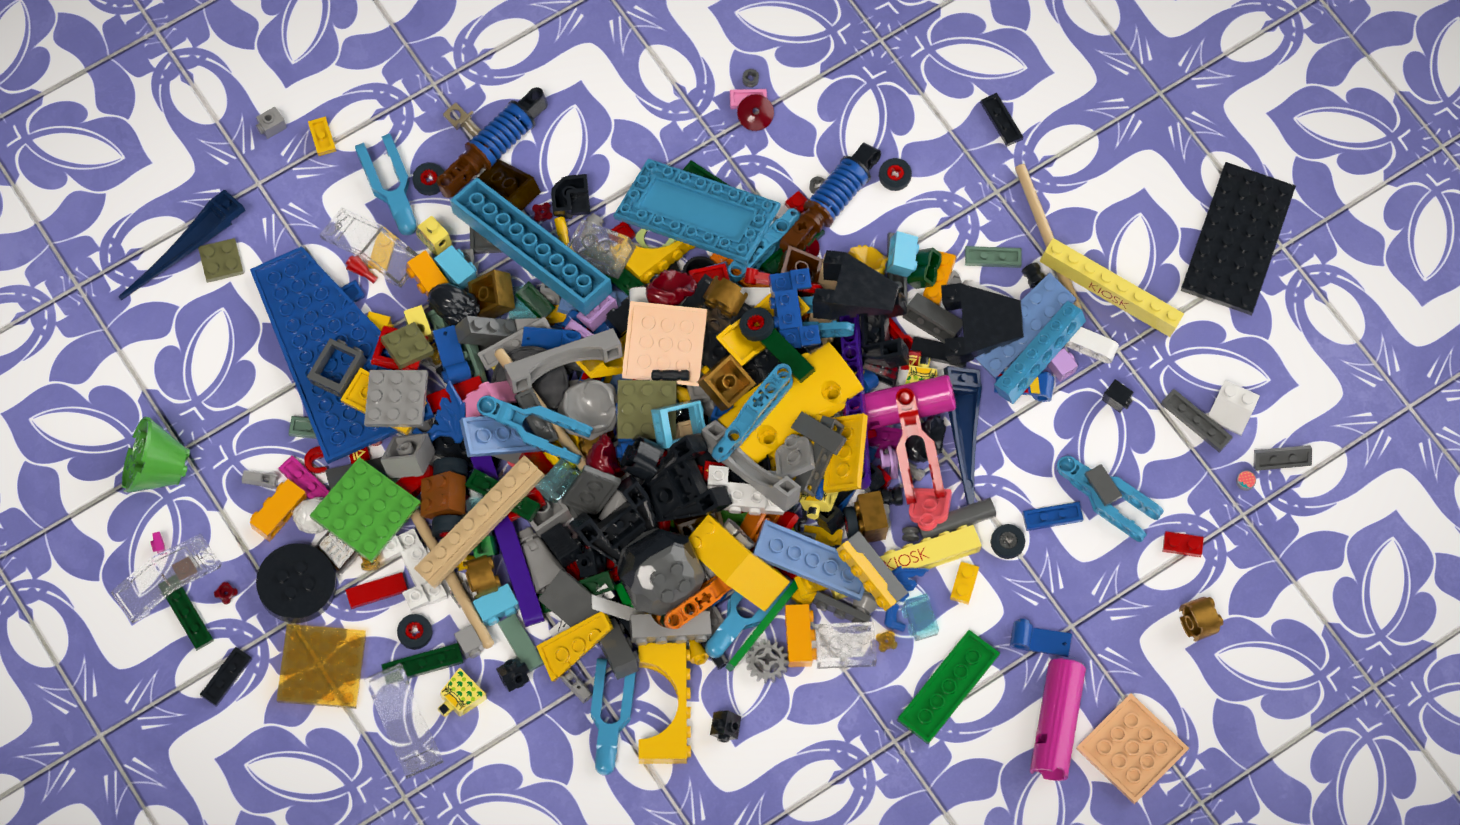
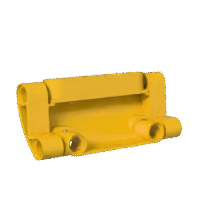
M829 342L811 354H802L814 367L815 372L802 383L792 375L793 385L762 424L740 446L741 450L755 463L758 464L767 458L766 455L775 456L776 450L784 444L785 439L789 435L803 436L791 428L801 411L814 419L816 414L832 417L844 409L847 399L850 400L864 390L848 364ZM782 368L777 372V374H779L780 372L788 371ZM762 383L744 394L734 403L731 410L717 419L718 422L725 428H728L736 419L744 404ZM731 434V437L736 441L739 435Z

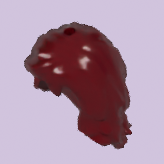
M663 270L659 277L646 286V297L649 303L676 306L687 296H692L695 293L697 282L691 275H687L686 272Z
M604 433L602 436L599 435V440L593 443L589 449L585 464L610 475H615L622 470L617 463L613 442H611V438L608 437L607 433Z

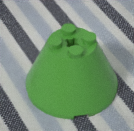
M144 416L134 431L132 437L136 439L133 448L128 447L124 462L122 488H126L124 490L126 493L179 485L181 477H185L187 472L185 461L189 457L190 449L185 448L151 418Z

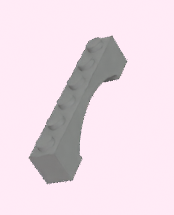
M612 328L504 365L505 376L515 394L532 388V383L559 366L583 360H603L606 363L623 357L622 346Z
M716 420L701 431L702 438L710 454H712L715 445L725 435L727 429ZM740 447L736 448L728 459L722 461L724 465L729 467L784 512L799 502L800 485L787 475L780 477L765 470L748 457Z

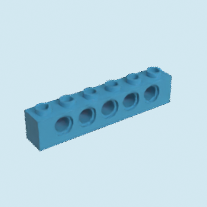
M1069 301L1061 307L996 381L994 386L1001 397L1011 404L1017 401L1086 322L1083 311Z

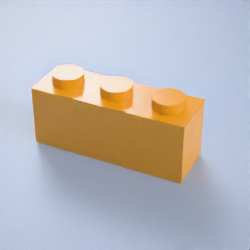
M426 250L406 264V273L411 279L414 278L416 280L418 290L422 294L425 293L427 297L429 291L436 285L449 283Z
M289 479L281 482L277 486L274 495L264 501L259 512L256 511L251 516V528L270 542L293 516V510L303 500L308 499L306 492Z
M809 604L785 605L788 668L811 667L813 660H816V649L812 648L811 642L815 641V632L810 627V622H813L814 618L813 610H809Z

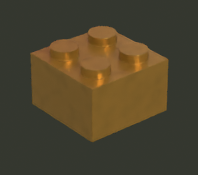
M494 269L468 282L469 293L474 294L478 304H480V312L477 314V317L497 318L515 309L510 273Z
M731 354L723 357L697 381L699 386L721 411L729 409L756 384Z
M875 491L858 494L856 502H854V508L858 519L859 532L868 543L886 540L889 526L881 492Z

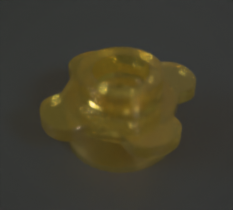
M893 631L876 635L875 639L879 643V650L881 652L897 648L898 644L895 642Z

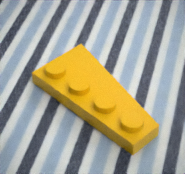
M599 612L536 646L552 682L560 678L561 675L613 629L606 613Z

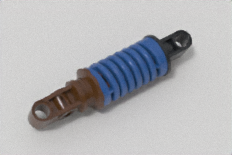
M535 87L530 89L518 102L511 100L503 111L494 117L493 121H490L478 135L465 144L466 152L462 153L436 180L441 194L445 198L455 196L464 185L480 173L482 168L490 170L497 159H500L502 154L511 149V145H515L516 140L521 139V135H525L536 126L534 119L548 106L541 88Z
M864 142L852 157L844 156L840 164L836 166V169L831 172L810 199L805 201L803 205L805 212L800 214L798 221L782 237L779 247L786 250L790 245L803 251L817 233H820L823 226L831 227L840 212L844 210L862 186L871 179L869 171L879 161L881 150Z

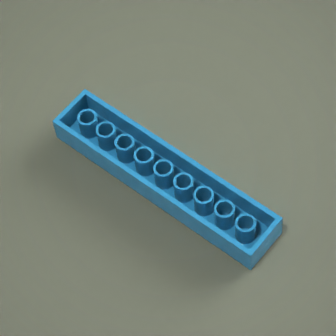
M477 177L450 200L454 215L585 316L612 293L610 278Z

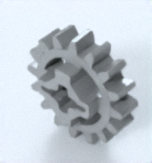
M767 640V644L759 641L758 647L753 644V651L748 650L747 655L749 657L746 658V663L749 664L746 669L752 670L750 676L756 675L758 682L762 678L764 679V684H767L768 679H771L772 683H774L775 677L781 679V672H787V668L784 666H788L789 661L784 659L788 657V654H782L784 647L777 648L778 642L771 645L770 640ZM765 659H769L768 665L765 664Z

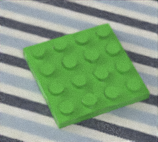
M359 457L310 514V518L372 563L421 505V501Z

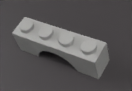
M710 611L701 612L678 629L660 626L655 622L651 614L631 615L629 619L631 643H636V645H646L648 642L666 644L668 641L686 643L687 640L706 642L712 634Z

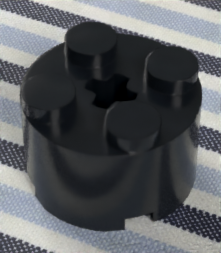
M636 435L632 439L635 441L633 445L628 444L621 459V465L624 467L621 470L641 480H645L649 476L653 477L656 474V464L663 456L664 449L659 444Z

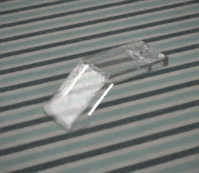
M343 207L320 233V237L323 240L361 257L381 273L387 282L400 288L409 278L405 270L407 269V262L419 255L381 224Z
M199 534L148 559L114 588L111 593L130 621L134 623L149 616L150 611L174 590L221 568L222 563L203 536Z
M401 663L365 678L364 682L406 778H410L443 763L441 754L422 715Z

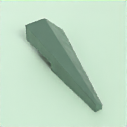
M434 310L425 314L427 320L434 326V330L449 326ZM460 344L464 359L469 365L471 377L480 376L483 383L487 382L483 363L477 354L479 352L478 345Z

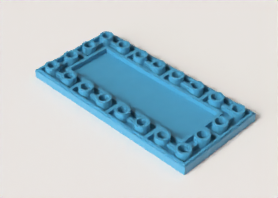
M647 159L614 213V219L748 264L781 205L779 202Z

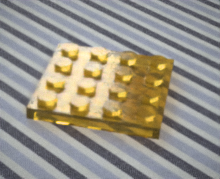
M287 624L277 702L357 709L366 630Z

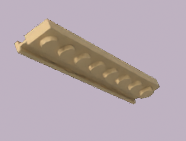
M524 455L414 569L435 589L545 477L544 473Z

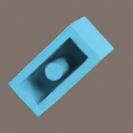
M897 231L890 238L886 272L903 277H908L912 272H915L917 268V261L915 260L919 251L917 236Z
M451 245L436 256L434 261L452 285L464 289L468 286L469 281L477 278V269L472 262L468 263L464 259L465 256L460 249L456 250Z
M508 583L498 588V591L472 601L485 626H493L500 621L499 619L516 614L517 610H519V604Z

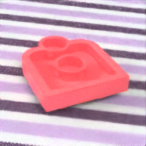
M914 488L917 503L910 504V519L912 522L918 523V527L921 530L931 531L937 524L945 522L948 518L952 497L951 489H944L945 497L936 499L934 489Z

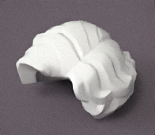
M315 497L303 500L293 510V521L300 531L318 534L326 530L310 518V514L324 498Z

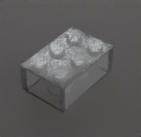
M583 219L567 245L600 272L617 279L620 277L636 248L628 236Z
M874 622L815 624L816 669L876 666L877 651Z

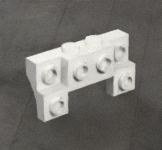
M709 465L708 490L725 486L733 503L723 510H729L733 514L749 512L750 515H760L761 513L784 514L783 510L750 484L728 482L729 467ZM768 470L770 473L777 475V471Z
M414 528L398 536L395 535L382 550L386 561L401 556L415 587L402 592L411 611L448 599L441 583L434 589L414 569L430 552L428 547L424 548Z

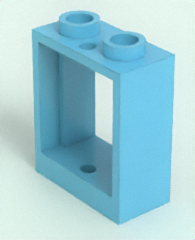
M691 400L651 410L656 442L661 448H670L673 443L681 439L672 440L668 412L688 408L693 434L701 433L702 429L706 427L701 400Z

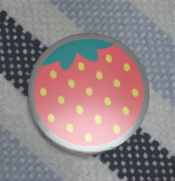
M1242 471L1237 476L1236 484L1241 490L1249 491L1256 484V476L1251 471Z

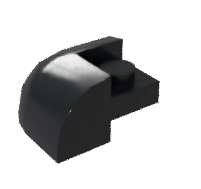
M587 174L561 177V180L555 183L551 191L554 216L572 219V216L590 214Z

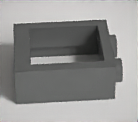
M330 338L307 378L312 385L342 398L359 369L363 368L367 362L363 355L364 352L357 347H353V349L348 347L340 339L335 341ZM335 349L354 357L339 384L320 375Z

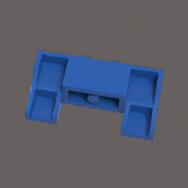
M809 268L770 274L768 276L771 292L769 305L770 309L774 310V328L795 349L820 345L818 324L802 325L797 290L812 287Z

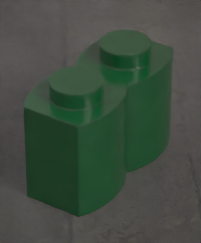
M933 247L919 250L915 260L917 261V268L915 272H912L907 277V283L915 289L934 286L937 280V270L942 260L941 253Z

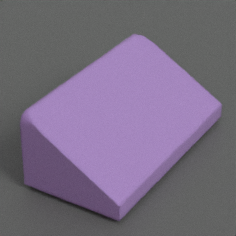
M609 295L586 316L581 312L576 316L589 330L594 332L606 320V314L611 309L618 308L616 299Z

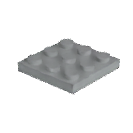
M370 370L364 425L366 427H423L428 382L427 370Z

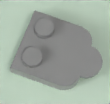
M791 434L785 439L784 444L776 450L777 476L785 477L787 475L792 479L815 468L813 445L807 437Z

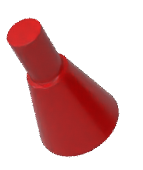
M352 255L346 261V270L366 277L373 284L378 280V277L369 271L359 255L355 257Z

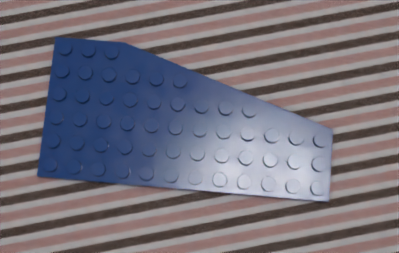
M302 246L251 268V274L327 464L399 433V431L391 427H366L364 425V413L342 403L340 397L312 385L307 378L330 338L335 341L340 339L352 349L357 347L362 350L367 360L362 369L368 372L370 370H392L371 364L381 334L377 326L371 322ZM383 348L381 356L392 359L388 351ZM335 349L320 375L339 384L354 357ZM427 397L424 421L434 417Z

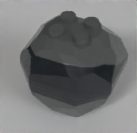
M659 528L643 532L625 546L621 551L617 567L618 577L633 607L638 611L658 616L667 614L699 591L705 577L704 569L689 538L685 535Z

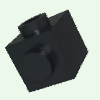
M1115 379L1105 391L1102 401L1121 413L1124 408L1128 409L1134 401L1131 399L1134 392Z

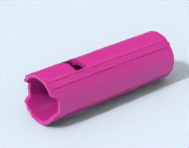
M947 374L865 394L866 415L868 416L867 430L900 423L896 394L902 388H909L914 392L919 418L956 409L952 383ZM846 406L842 409L843 416H846Z
M1055 658L1048 663L1030 767L1031 774H1034L1035 771L1042 773L1043 779L1064 781L1068 778L1086 672L1085 666L1078 661Z

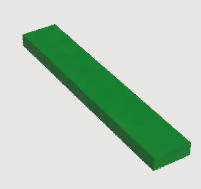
M795 580L726 665L725 668L728 671H733L796 592L798 587Z

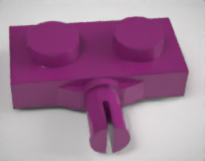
M891 427L875 428L877 436L868 439L869 446L878 447L875 454L876 458L880 459L879 450L883 449V454L890 445L892 449H896L902 436V429Z

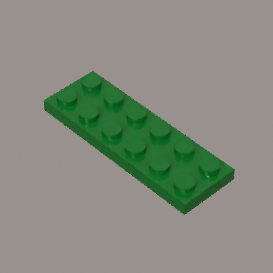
M968 630L897 718V721L929 745L1000 656V652Z

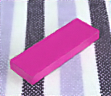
M293 455L278 468L287 479L306 492L308 499L315 497L325 498L330 492Z

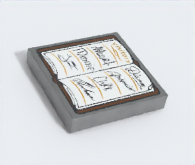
M329 531L314 546L328 557L333 568L339 574H343L360 555Z

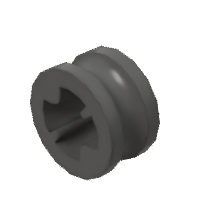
M754 69L745 70L742 78L743 84L749 88L755 87L759 82L758 72ZM748 76H752L753 81H749Z
M819 176L812 178L809 186L810 192L814 194L819 188H814L815 184H823L825 179Z
M905 527L902 529L904 534L902 536L903 541L915 542L919 540L917 535L919 533L918 528Z

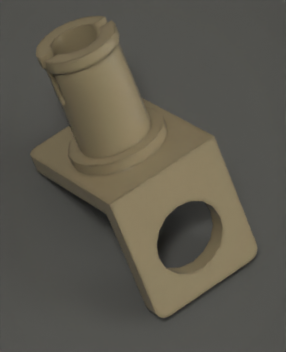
M454 103L443 113V116L456 130L464 127L472 137L478 135L482 130L471 120L474 112L471 111L467 114L457 103ZM453 110L459 111L460 119L453 120L450 117V112Z

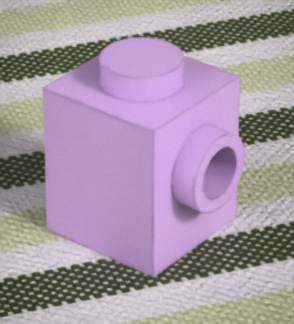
M1065 348L1060 350L1047 365L1060 382L1074 374L1078 367L1074 356L1067 352Z

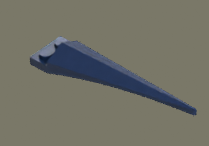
M225 189L209 200L175 243L141 277L119 295L120 300L132 294L232 225L231 221L246 211L243 205Z
M947 366L943 369L944 375L947 374L950 377L956 400V409L948 413L966 503L970 505L974 503L976 436L982 390L980 370Z

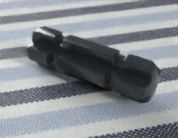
M652 370L651 378L652 380L662 379L663 381H679V379L681 381H688L690 379V372L688 370H681V372L679 370Z

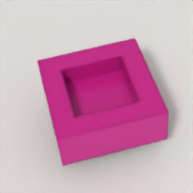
M160 531L152 533L153 540L150 543L153 552L157 551L159 557L166 556L167 553Z

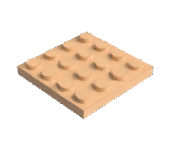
M630 301L622 378L652 380V370H679V372L681 370H688L690 372V379L688 381H681L679 379V381H676V384L699 387L697 381L701 376L708 309Z
M1130 693L1076 749L1135 805L1189 750V747Z

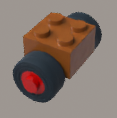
M456 457L436 459L433 463V476L421 479V517L432 520V536L437 539H443L462 520L463 517L459 515L465 514V483L468 478V462L464 459Z

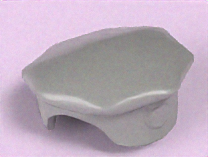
M591 378L569 387L558 407V413L591 426L593 431H591L590 438L567 429L565 431L568 434L587 440H593L599 437V435L612 431L616 424L615 403H617V394L612 384Z

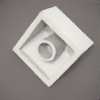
M1224 380L1208 417L1219 426L1242 436L1260 395Z

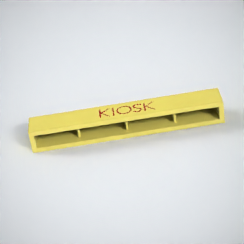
M1054 238L1039 261L1168 337H1171L1184 313Z
M963 525L958 527L956 531L942 532L938 535L939 537L933 539L927 537L918 544L913 545V543L903 546L900 550H889L880 558L891 571L899 566H902V568L931 569L978 553L982 545L974 525ZM830 589L833 598L836 600L848 597Z

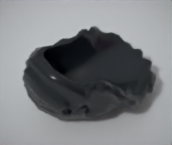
M450 283L438 284L428 293L429 307L438 316L443 318L449 326H456L466 316L477 317V314L480 312V304H478L474 294L467 293L464 289Z
M928 416L924 423L921 422V428L934 440L936 452L939 455L943 450L946 426L940 416ZM918 435L908 437L905 442L908 459L915 463L928 461L924 439Z

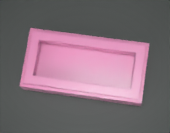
M730 90V109H738L740 102L749 95L758 94L767 98V90Z

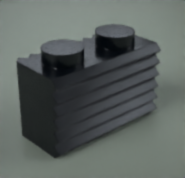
M560 522L540 535L563 568H567V566L576 562L577 555L582 554L581 549L583 546L577 538L573 539L571 537L573 534L569 527H563Z

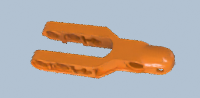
M716 575L710 580L705 581L699 591L665 614V626L660 622L661 616L656 615L655 622L669 629H678L717 602L732 588Z

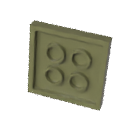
M617 380V439H633L636 435L647 439H656L651 410L676 404V381ZM675 410L668 412L672 439H676Z

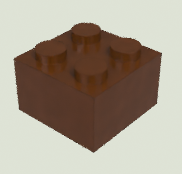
M789 245L781 256L777 273L809 268L811 282L817 283L823 259ZM797 291L799 297H810L812 294Z

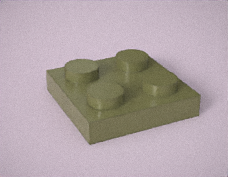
M235 238L198 247L207 283L244 274Z
M415 322L381 337L382 344L399 369L434 354L433 348Z

